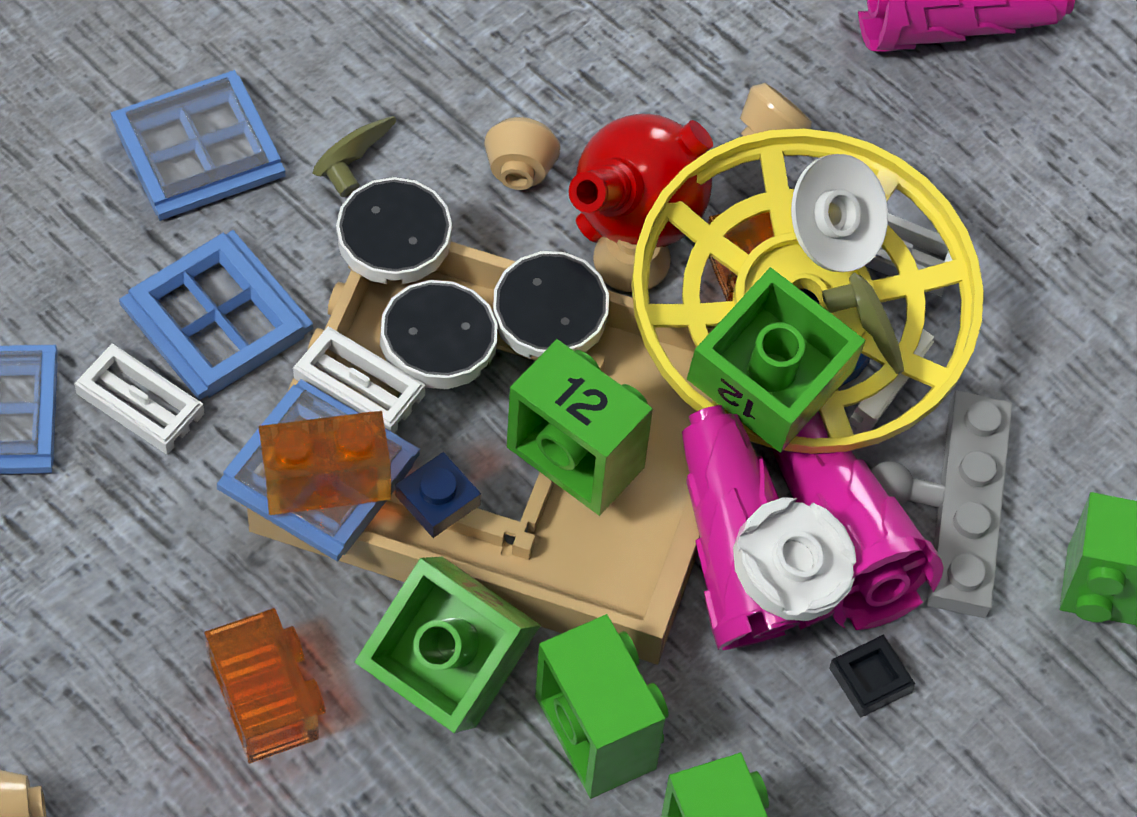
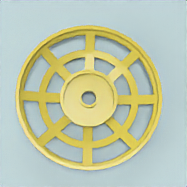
M804 128L769 130L738 137L707 151L684 167L662 190L646 216L634 254L631 287L635 318L645 348L662 377L696 411L719 404L715 401L711 403L705 399L678 373L662 348L655 328L688 327L692 340L698 346L709 334L706 327L717 326L770 267L797 288L813 292L818 298L819 305L825 308L822 291L850 284L849 278L854 272L862 276L872 286L881 303L900 298L906 299V322L901 341L899 342L904 371L901 374L932 387L920 402L897 419L871 431L854 435L844 407L855 405L876 395L892 383L899 374H896L886 361L873 337L862 327L856 307L831 313L866 340L861 353L879 362L883 367L868 379L855 386L841 391L837 389L818 410L829 438L795 436L786 446L785 451L809 454L847 452L879 444L909 430L933 412L952 391L974 352L982 323L984 290L979 260L968 231L950 202L928 178L901 158L870 142L836 132ZM832 154H846L861 160L877 176L884 190L886 201L889 200L895 189L911 199L927 216L946 244L952 261L918 270L916 262L905 243L888 225L881 247L889 255L899 275L872 280L865 266L849 272H833L818 266L803 251L794 232L791 216L794 189H789L784 156L802 155L821 158ZM760 159L766 193L754 195L734 204L717 216L710 225L682 201L668 203L675 192L690 177L697 175V183L702 185L717 174L742 163ZM769 212L774 237L759 244L749 255L724 237L742 222ZM669 221L695 243L684 272L683 304H650L648 285L651 260L659 235ZM709 256H712L738 276L734 287L733 301L700 303L701 276ZM959 283L961 296L960 329L953 354L947 366L943 367L913 354L919 344L925 321L926 301L924 293ZM742 423L751 442L773 448Z

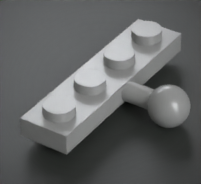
M958 390L955 391L949 406L941 484L912 478L909 470L897 462H883L871 470L888 496H894L901 506L910 501L938 507L934 548L942 560L944 569L942 578L934 592L929 586L927 606L985 618L992 608L1012 402Z

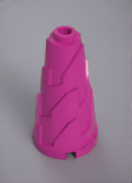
M867 0L868 11H858V18L863 41L870 51H898L915 49L916 45L965 41V36L1014 34L1016 29L1057 24L1058 21L1063 19L1065 14H1070L1073 11L1075 0Z
M717 405L704 408L689 415L691 425L682 431L685 456L690 473L687 475L686 482L700 536L695 541L707 590L704 591V597L718 650L721 648L722 650L736 649L786 635L785 630L799 625L801 630L832 616L835 613L834 608L828 614L809 621L785 620L763 610L745 592L735 572L733 547L739 529L762 504L777 500L779 497L763 457H757L737 414H726L724 407Z
M818 412L796 435L806 438H829L822 417ZM773 449L775 459L792 497L798 498L795 502L804 503L808 506L815 503L826 508L845 526L855 546L856 563L853 565L854 574L852 579L854 577L855 579L851 591L834 607L835 613L832 615L840 626L845 628L846 617L850 618L855 630L875 628L890 623L908 614L923 603L917 589L925 581L928 582L932 591H935L942 578L944 569L941 558L931 541L925 540L894 496H888L863 459H857L852 451L809 454L785 450L780 453Z

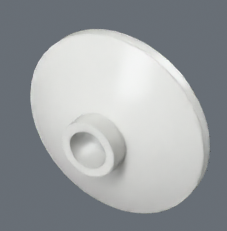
M832 154L818 158L807 166L800 175L793 192L791 216L796 238L803 251L814 263L829 271L849 272L864 267L879 252L888 226L887 201L877 176L864 162L846 154Z

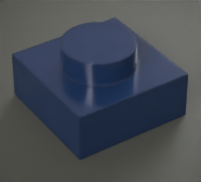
M444 452L395 484V496L432 538L481 505V493Z

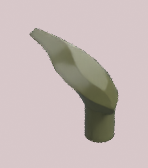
M391 116L380 119L349 133L323 154L314 166L312 174L319 177L328 176L341 197L351 195L354 190L359 188L360 184L347 165L362 158L366 150L384 136L396 123V118Z
M854 272L849 278L850 284L823 290L822 295L825 308L830 313L853 307L857 308L862 327L873 337L880 352L896 374H901L904 371L899 344L888 316L872 286L862 276Z

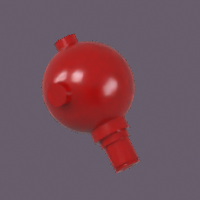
M643 113L624 116L601 128L584 148L579 159L576 176H574L569 185L570 201L576 209L581 211L576 216V224L582 234L594 243H597L601 237H604L616 243L618 240L637 245L646 216L662 190L684 167L713 147V141L709 133L701 124L694 120H690L686 125L682 126L667 117ZM697 175L688 178L668 203L682 201L702 218L710 201L712 178L702 185L697 183ZM668 221L659 235L656 247L669 246L686 235Z

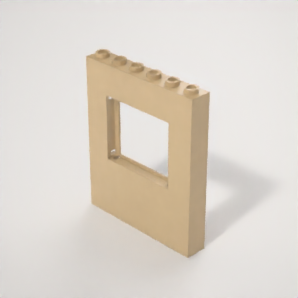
M451 242L449 253L437 270L416 282L402 284V279L395 281L387 279V284L372 282L351 269L346 283L337 282L332 291L328 304V315L331 316L325 329L328 326L386 361L380 347L382 314L392 297L409 285L428 280L453 281L474 290L490 305L493 312L494 289L503 272L516 261ZM608 290L609 313L605 330L599 342L585 352L596 361L602 372L620 385L627 384L637 389L644 396L648 405L653 408L645 468L600 516L539 472L520 522L476 508L432 538L399 501L394 491L349 551L342 555L339 561L405 582L420 558L442 556L539 623L540 627L564 633L608 614L618 633L625 631L630 636L636 647L639 659L658 665L698 555L695 540L699 539L700 536L686 482L687 475L690 473L682 437V431L691 425L689 415L697 411L688 405L662 377L645 348L635 318L633 298ZM716 326L706 327L708 333H710ZM688 327L655 328L660 344L673 367L696 392L712 403L713 400L687 380L694 350L697 347L691 338ZM317 328L314 331L308 349L324 332L323 329ZM497 330L496 349L525 357L516 353L502 340ZM327 349L325 351V354L348 368L356 369L369 377V380L397 398L399 397L400 392L331 350ZM531 355L528 359L536 361L539 357ZM293 378L288 391L293 385H296L299 381ZM301 416L291 425L293 426L294 448L315 461L321 458L334 441V436L324 431L325 450H319L318 426ZM308 424L310 452H304L302 425ZM286 432L280 440L288 444ZM345 444L327 467L364 489L368 487L376 476L366 472L372 458L348 444ZM272 449L266 457L267 459L260 474H255L292 494L310 470L280 452L278 456H273ZM320 476L301 501L340 523L358 498ZM247 508L249 532L329 557ZM505 534L515 537L513 545L505 541Z

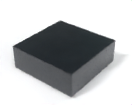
M884 634L833 658L829 667L860 718L912 693L915 682Z

